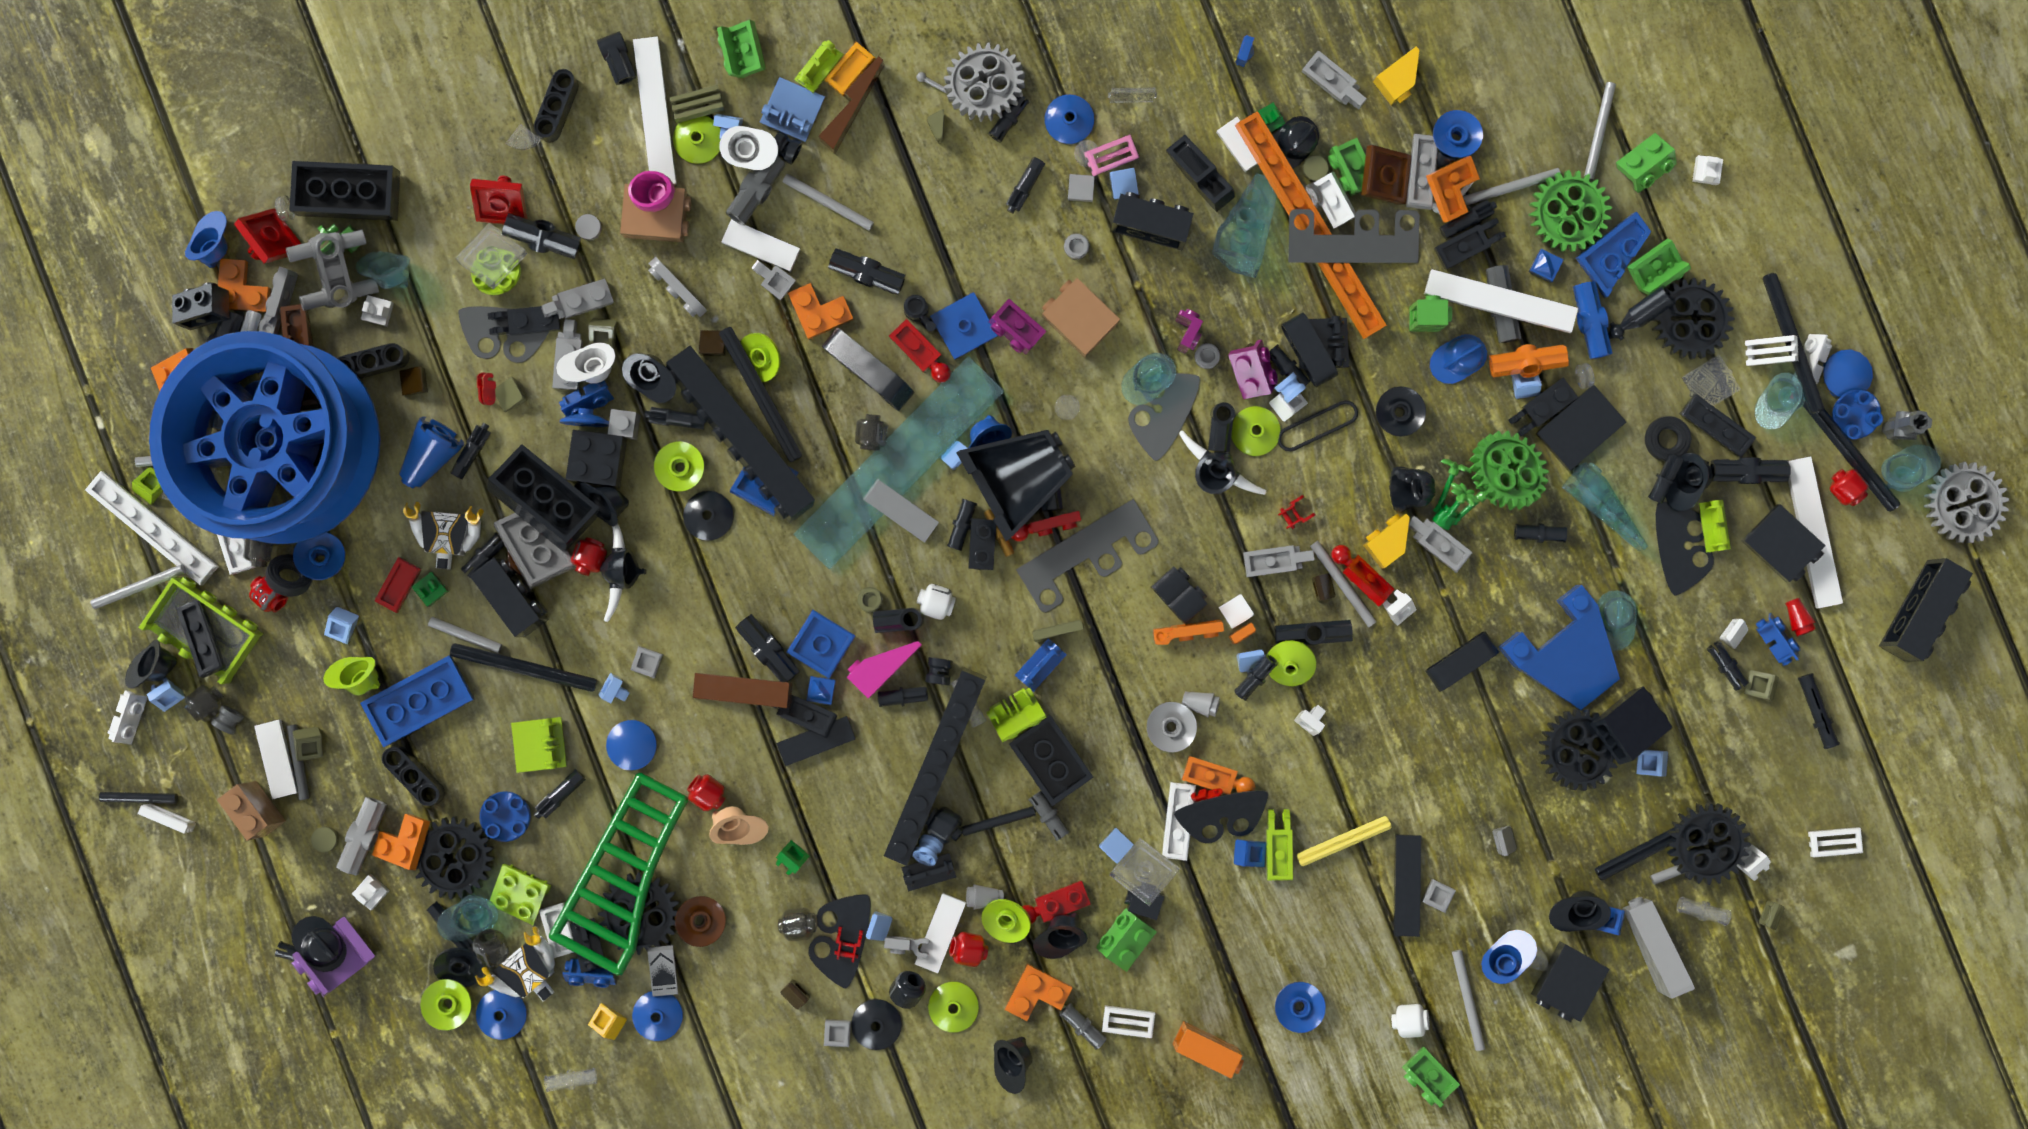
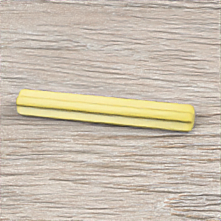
M1383 816L1298 853V862L1301 866H1306L1391 829V823L1388 817Z

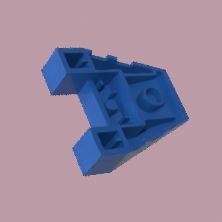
M1575 585L1556 600L1572 620L1569 625L1537 650L1523 632H1516L1498 646V649L1514 668L1523 672L1571 705L1582 710L1616 683L1620 677L1598 604L1582 585Z

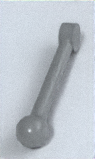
M919 72L916 78L919 82L924 81L946 93L942 85L927 78L925 73Z

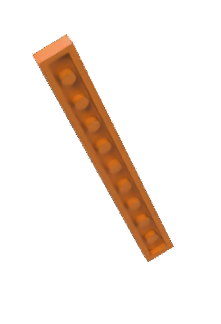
M1257 111L1239 121L1235 125L1236 129L1288 215L1293 209H1310L1314 212V235H1332L1259 112ZM1298 214L1294 219L1295 227L1299 230H1305L1309 226L1308 216ZM1318 263L1363 339L1387 326L1350 263Z

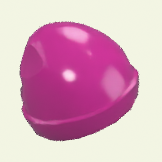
M644 171L637 174L631 180L628 193L631 201L637 208L645 212H656L665 209L671 203L675 188L671 179L664 173Z

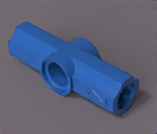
M1590 281L1573 286L1578 307L1577 323L1580 332L1584 334L1589 358L1596 359L1613 354L1607 332L1608 316L1605 308L1601 307L1596 282Z

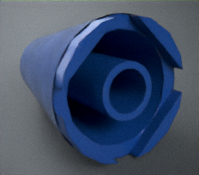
M424 416L420 417L416 424L399 473L402 477V483L410 488H415V486L422 487L464 446L462 439L459 442L455 439L457 434L453 430L434 419L430 423L424 421L426 418Z

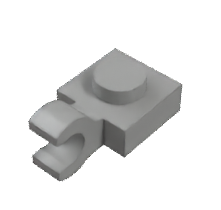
M758 260L752 266V270L765 279L761 286L780 301L796 283L794 278L777 265L772 271Z
M887 936L885 937L884 948H889L890 953L905 954V950H912L917 957L926 958L928 953L921 952L919 945L921 943L929 944L930 940L927 938L913 939Z

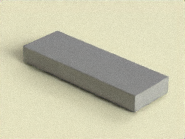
M1413 135L1406 207L1431 210L1433 207L1434 197L1426 175L1436 171L1438 148L1435 145L1433 136Z
M879 479L875 481L863 498L867 503L924 543L939 523Z

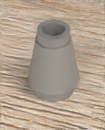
M1185 691L1182 704L1208 718L1209 716L1216 717L1220 697L1215 696V693Z
M975 884L973 887H967L966 905L967 907H973V910L985 908L991 901L1004 899L1003 890Z

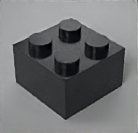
M573 430L565 479L571 482H584L586 484L620 488L627 439L623 436Z

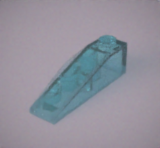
M1256 173L1235 207L1232 208L1226 220L1218 228L1212 254L1231 272L1253 278L1257 277L1262 263L1277 197L1265 175Z
M1585 462L1580 464L1563 484L1562 488L1636 550H1645L1648 545L1606 478L1601 475L1602 470L1593 463L1588 464Z

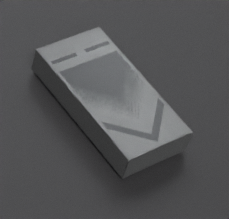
M673 945L648 948L653 997L678 994Z

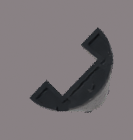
M1044 430L956 452L968 475H972L995 516L994 521L1005 541L1009 540L1073 475L1072 469L1076 466L1070 455L1064 456L1060 449L1063 443L1057 432L1051 434L1049 430Z

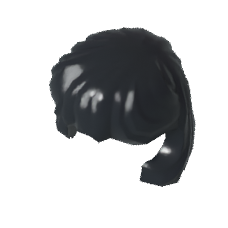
M1401 466L1392 468L1389 490L1391 503L1396 513H1402L1411 507H1423L1432 501L1436 491L1435 480L1430 473L1420 469H1410Z

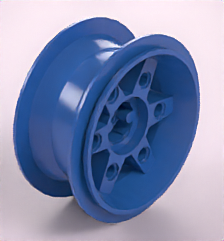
M242 331L217 337L197 347L182 359L170 373L159 392L153 408L149 445L151 461L158 482L172 505L185 518L200 528L216 535L237 539H251L269 544H291L304 542L330 531L344 521L360 504L376 472L380 453V430L374 403L366 387L344 362L330 353L312 346L299 344L277 334L262 331ZM264 372L253 397L239 382L247 376ZM306 385L318 398L322 409L300 412ZM218 413L224 422L221 431L211 434L213 422ZM273 435L274 443L270 446L269 439ZM324 443L321 459L316 469L313 463L317 458L320 444ZM232 465L225 492L218 484L213 468ZM277 482L294 497L286 503L268 507Z

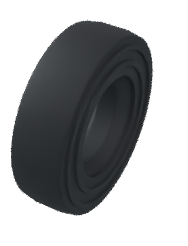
M1673 416L1656 419L1649 425L1645 433V445L1648 452L1661 461H1666L1670 454L1678 456L1686 454L1691 445L1692 437L1689 427L1681 419ZM1665 429H1670L1677 435V443L1673 448H1664L1659 442V435Z
M292 554L279 555L273 558L267 566L266 582L274 592L289 597L299 596L305 593L311 586L312 579L303 576L297 570ZM284 569L293 570L298 573L299 579L287 581L282 579L279 573Z

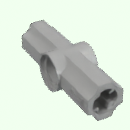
M365 797L356 821L351 824L345 837V842L347 843L336 867L340 871L352 875L359 874L368 851L373 848L379 833L377 829L387 804L374 798Z

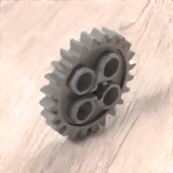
M977 43L975 51L968 46V54L965 55L962 52H958L960 60L952 59L954 67H947L949 76H944L945 83L947 84L944 88L946 93H948V101L953 102V109H959L961 116L968 112L970 120L975 115H978L980 122L987 115L990 121L993 120V114H997L999 118H1002L1001 111L1005 110L1010 113L1009 105L1017 106L1016 97H1023L1021 89L1025 88L1023 80L1025 75L1024 71H1021V62H1017L1015 54L1010 56L1008 48L1001 52L999 44L996 45L994 50L991 49L990 43H987L985 49H982L981 45ZM989 65H996L993 69H986ZM967 75H973L971 79H963ZM999 85H1006L1004 89H996ZM977 95H983V98L980 100L973 99Z
M1966 462L1959 463V466L1956 464L1949 465V470H1940L1942 477L1939 475L1933 476L1936 484L1927 486L1932 491V494L1924 495L1925 498L1930 499V503L1925 504L1924 507L1930 508L1932 512L1928 513L1926 517H1934L1935 520L1932 522L1931 527L1940 526L1938 534L1947 532V540H1952L1956 537V543H1963L1964 540L1966 543H1974V539L1977 542L1983 541L1984 536H1993L1991 529H2000L1997 521L2006 520L2001 515V512L2009 511L2007 507L2002 506L2003 502L2009 501V498L2002 497V493L2007 488L1999 489L1998 485L2002 482V479L1993 480L1995 471L1986 473L1987 466H1980L1977 469V463L1975 462L1970 463L1969 466ZM1972 481L1977 484V491L1975 493L1970 488ZM1949 489L1954 493L1952 501L1947 498V491ZM1983 494L1987 495L1983 500L1969 503L1965 507H1958L1949 512L1946 511V508L1965 502L1967 499L1977 498ZM1981 504L1986 508L1984 517L1979 513ZM1957 513H1960L1962 516L1961 525L1956 522L1955 517Z

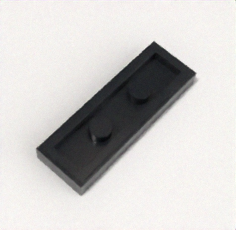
M1693 394L1679 413L1739 458H1742L1757 438L1697 394Z
M196 599L176 608L199 677L205 678L225 669L226 666L204 604Z
M848 716L835 720L827 738L811 731H806L776 744L786 767L856 740Z

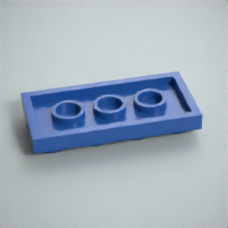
M449 655L364 700L360 704L382 746L387 747L475 699L453 657Z

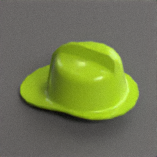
M347 657L340 659L326 670L323 677L324 683L330 688L345 689L353 695H362L371 689H378L380 683L375 669L376 661L372 657Z

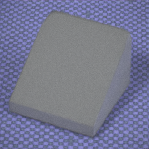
M1511 826L1497 828L1492 831L1497 852L1500 855L1507 856L1516 851Z

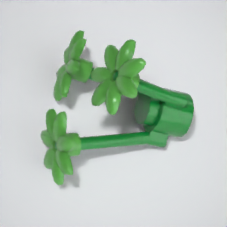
M1443 459L1441 462L1450 466L1448 471L1450 474L1438 504L1433 509L1436 514L1432 520L1443 529L1449 530L1452 525L1456 526L1461 518L1480 501L1483 503L1487 498L1491 501V496L1483 497L1482 495L1485 491L1483 488L1474 496V490H1467L1463 483L1459 485L1452 483L1460 470L1472 473V471L1465 465H1458L1449 459ZM1474 481V484L1477 486L1479 482ZM1452 486L1454 489L1451 492L1457 495L1456 501L1452 506L1446 504L1443 507L1449 489ZM1467 501L1469 505L1458 514L1456 509L1460 504H1464Z

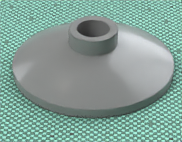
M1177 702L1160 704L1148 717V737L1160 750L1166 752L1181 751L1187 748L1196 736L1197 722L1195 716L1183 704ZM1169 722H1174L1176 725L1175 730L1172 732L1166 728Z

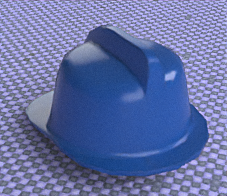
M210 212L198 222L185 250V256L189 260H198L209 268H214L218 261L227 253L228 245L223 235L227 225V218L223 212Z
M1464 334L1452 339L1433 353L1430 359L1432 375L1438 381L1446 384H1453L1465 379L1484 366L1487 359L1486 347L1474 335Z
M988 415L984 420L977 422L970 431L971 444L968 448L1010 439L1012 435L1011 428L1006 424H1000L993 416Z
M1521 930L1509 931L1503 935L1483 956L1481 965L1485 976L1493 983L1507 984L1517 979L1536 958L1537 946L1535 940L1530 934Z

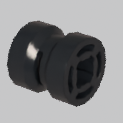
M779 131L774 137L778 145L777 156L783 157L785 162L792 165L799 155L802 142L797 139L791 140L787 134Z
M929 657L928 666L930 669L929 673L926 674L925 682L950 686L949 670L952 669L953 661Z

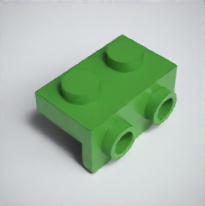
M747 20L729 28L724 26L717 28L719 35L718 43L722 48L724 56V68L729 76L744 78L766 69L755 21Z
M1656 133L1616 162L1617 169L1633 182L1634 190L1637 193L1652 186L1655 180L1663 174L1669 173L1677 164L1675 149Z
M1355 138L1338 147L1337 145L1332 147L1329 151L1330 156H1328L1331 167L1334 170L1337 169L1341 176L1339 178L1340 184L1345 192L1348 191L1350 197L1362 192L1366 158L1358 138Z
M1667 238L1627 268L1638 290L1649 295L1662 285L1666 287L1671 282L1682 278L1691 269L1689 263L1682 261L1674 242Z
M1125 908L1116 918L1108 932L1101 938L1096 949L1111 962L1127 972L1157 931Z
M1424 1046L1402 1066L1407 1072L1403 1077L1413 1087L1419 1085L1424 1090L1421 1096L1431 1106L1436 1103L1441 1108L1444 1105L1442 1102L1460 1085Z

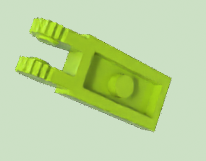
M1268 809L1266 862L1268 881L1293 880L1292 829H1290L1289 809H1284L1282 813L1284 829H1275L1274 809Z

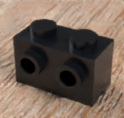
M207 282L200 287L184 289L183 292L172 295V323L191 331L230 319L229 290L219 287L216 283Z

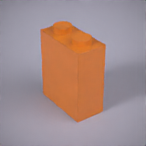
M1183 1021L1172 1043L1176 1052L1231 1079L1234 1073L1238 1074L1244 1063V1060L1241 1059L1243 1055L1238 1047Z

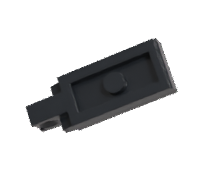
M794 695L791 697L790 708L773 707L778 709L776 715L782 719L825 738L828 737L837 718V714Z

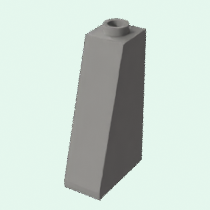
M1643 897L1630 900L1628 902L1629 905L1623 907V910L1626 911V918L1657 991L1673 999L1694 990L1695 987L1653 902L1646 898L1643 899Z

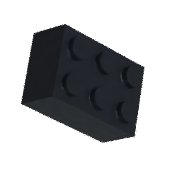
M1126 192L1125 195L1120 193L1110 232L1183 250L1194 213L1189 212V208L1175 205L1174 208L1165 206L1164 201L1153 198L1150 201L1140 199V195L1132 192Z
M493 558L470 575L514 637L525 638L549 620L545 615L548 613L545 606L539 600L536 602L530 595L533 593V590L528 587L525 580L522 582L519 580L509 561Z
M1050 714L1042 719L1038 725L1030 727L1009 742L1012 750L1052 806L1094 778Z

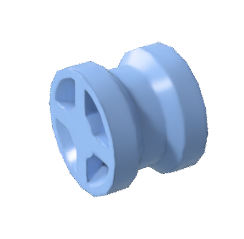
M1293 372L1278 384L1275 390L1281 392L1284 395L1285 402L1288 403L1301 393L1306 386L1297 381V375Z
M922 835L918 842L919 847L914 849L912 855L919 863L933 866L938 859L937 854L941 853L943 849V843L934 836Z

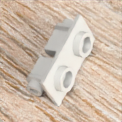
M1809 334L1804 344V351L1815 382L1818 384L1824 367L1817 363L1818 361L1826 363L1832 348V340L1827 338L1828 335ZM1796 372L1793 375L1792 381H1798Z
M127 690L124 691V694L120 695L116 711L121 713V716L113 717L110 729L108 730V734H110L109 739L112 742L132 745L148 698L147 696L135 695L134 692Z

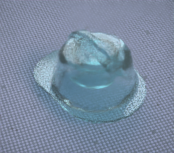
M373 252L359 259L355 269L359 274L373 278L382 289L407 288L410 258L389 252Z
M1152 353L1141 358L1123 377L1121 388L1125 399L1132 404L1143 405L1156 398L1175 379L1176 366L1173 360L1162 353Z
M1790 373L1776 375L1755 405V417L1761 427L1766 429L1782 427L1791 418L1793 413L1804 405L1803 388L1795 375Z
M1913 445L1886 459L1881 467V472L1890 490L1908 492L1933 477L1941 466V459L1933 448L1925 445Z
M1618 590L1609 591L1601 596L1597 604L1611 650H1622L1632 642L1635 635L1636 605L1632 597L1625 592Z
M468 895L462 898L458 904L443 911L437 922L438 932L449 941L458 942L466 940L491 929L497 922L498 911L496 906L488 899L480 895Z

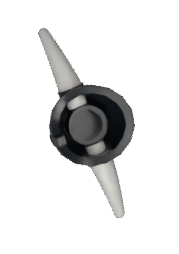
M1180 431L1179 434L1186 446L1199 459L1195 470V478L1198 486L1203 491L1210 494H1220L1227 491L1232 485H1235L1253 493L1266 494L1265 489L1254 485L1236 471L1235 462L1230 453H1211L1195 443L1184 431Z
M618 524L614 527L612 526V553L600 567L602 576L610 584V599L604 618L605 622H608L614 614L620 601L622 590L630 589L637 581L639 575L647 573L646 569L639 568L632 551L629 548H625L623 535Z

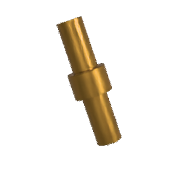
M991 509L984 512L987 520H994L995 516ZM996 525L995 540L998 541L1003 553L1008 557L1015 552L1009 540L1005 541Z

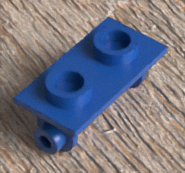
M604 380L584 386L583 389L586 395L582 396L580 391L577 390L562 397L563 400L559 404L564 415L570 416L578 414L579 408L594 410L595 408L603 407L613 400L614 397L607 389L608 386Z
M1769 613V621L1766 622L1765 619H1761L1756 623L1758 627L1756 630L1766 644L1774 639L1777 642L1769 647L1778 663H1782L1785 666L1792 662L1790 658L1794 656L1796 661L1799 660L1798 651L1801 649L1793 637L1788 638L1784 632L1787 628L1779 616L1775 618L1772 613Z
M1048 638L1015 676L1034 692L1067 654Z
M571 959V961H566L565 971L569 972H563L562 975L570 985L583 986L584 983H592L600 988L616 985L615 978L612 975L614 973L604 968L581 973L578 959Z

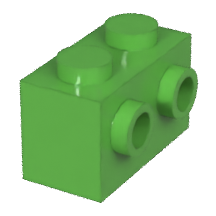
M1438 295L1426 296V299L1417 300L1409 307V332H1439L1448 325V322L1452 321V307L1448 306V300H1441V296Z

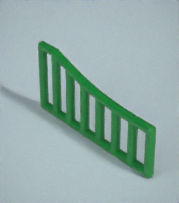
M643 773L635 775L549 933L550 940L617 976H621L624 973L637 948L643 910L654 871L669 837L688 803L686 795ZM641 785L676 802L670 815L635 798ZM629 807L664 824L658 838L623 821ZM617 829L653 847L648 862L610 843ZM607 852L643 871L640 886L638 887L598 866L604 853ZM592 875L635 896L636 901L633 913L587 889L586 886ZM580 897L631 923L628 940L573 911ZM570 920L624 949L618 963L561 934L567 921Z

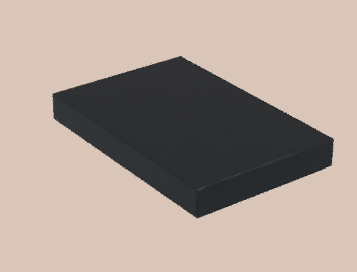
M1593 384L1539 430L1536 435L1568 471H1571L1622 427L1626 421Z

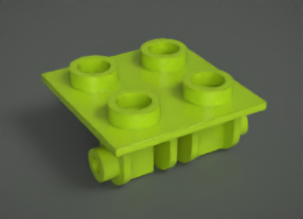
M1030 687L1026 690L1022 688L1013 694L1018 702L1017 704L1012 696H1009L1013 703L1012 707L1009 708L1005 699H1003L1006 710L1001 702H998L989 707L990 710L986 712L1002 742L1015 738L1021 731L1038 725L1042 719L1046 718Z
M562 717L511 723L517 773L567 767Z
M503 864L488 904L534 925L545 894L549 893L551 885L548 884L547 880L535 879L534 874L527 875L528 871L525 870L523 872L514 867L513 864L510 866Z

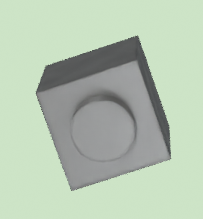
M611 409L608 434L637 440L641 415L637 412Z

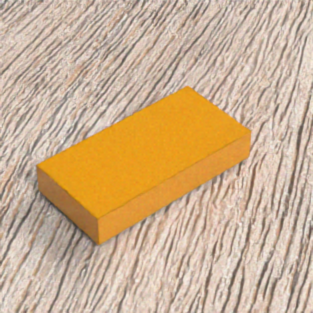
M856 42L824 80L844 97L848 88L876 58Z

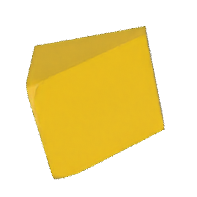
M601 1003L588 1025L602 1037L615 1040L627 1018Z

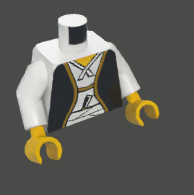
M407 502L404 506L403 513L409 518L412 532L420 547L424 548V552L437 553L436 568L451 569L452 555L464 556L480 538V519L484 514V510L481 508L477 515L472 512V506L469 507L465 515L421 511V514H419L421 508L419 502H415V510L410 509Z
M532 927L535 934L533 936H529L524 932L526 943L492 971L495 975H491L489 969L483 967L481 970L486 976L484 978L475 976L480 986H489L500 993L513 997L521 996L524 998L532 991L542 1001L551 996L554 990L545 980L554 973V953L552 946L540 936L538 927Z

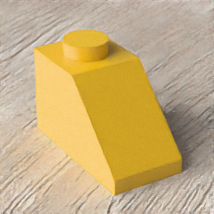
M1417 46L1380 73L1373 81L1390 105L1396 101L1401 104L1412 95L1410 91L1415 85L1419 57Z

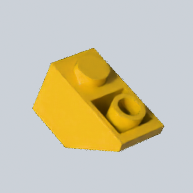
M1398 513L1385 522L1388 525L1380 532L1377 528L1366 537L1368 542L1363 546L1381 569L1386 568L1405 553L1410 518L1407 514L1399 516Z

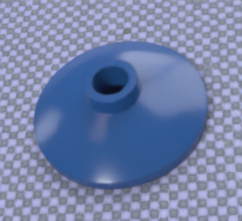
M1062 95L1054 99L1049 104L1045 113V126L1048 133L1053 139L1063 144H1076L1083 141L1091 133L1094 125V113L1091 106L1086 100L1076 95ZM1068 113L1073 114L1074 120L1067 121L1065 115Z
M1453 110L1446 112L1437 120L1433 129V139L1435 145L1443 154L1451 158L1460 159L1471 156L1478 150L1483 140V130L1480 122L1472 114L1462 110ZM1457 134L1460 137V140H1454L1452 138V135Z
M579 408L578 414L560 419V423L565 425L609 427V421L593 415V409Z
M326 532L313 539L298 542L294 548L293 560L297 570L303 576L312 580H325L333 577L341 570L345 562V550L337 537ZM320 555L325 557L324 561L317 562L315 560L316 557Z
M1306 982L1288 984L1279 992L1275 1001V1013L1279 1022L1292 1032L1305 1033L1315 1029L1322 1022L1325 1015L1326 1005L1323 995L1315 986ZM1299 1001L1303 1002V1008L1296 1010L1295 1004Z
M492 990L484 995L476 1009V1020L482 1032L498 1040L508 1039L519 1033L527 1018L526 1005L521 997H513L496 990ZM497 1011L503 1013L504 1017L502 1020L496 1018L495 1014Z
M652 991L647 992L638 999L633 1008V1024L638 1033L648 1040H666L672 1037L682 1024L683 1010L681 1004L673 995L653 997ZM659 1013L661 1016L660 1021H654L652 1014Z

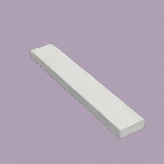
M657 36L633 39L649 171L664 173L671 179L674 185H677L659 38Z
M1433 269L1430 271L1424 293L1426 296L1438 295L1441 296L1442 300H1448L1449 302L1566 333L1572 332L1578 308Z
M1806 457L1789 461L1791 475L1789 476L1788 483L1796 519L1826 545L1822 549L1824 552L1823 556L1814 564L1810 561L1806 565L1815 607L1823 608L1842 604L1843 600L1812 458Z
M100 471L85 489V491L176 566L183 564L186 568V574L199 585H204L219 567L106 472Z

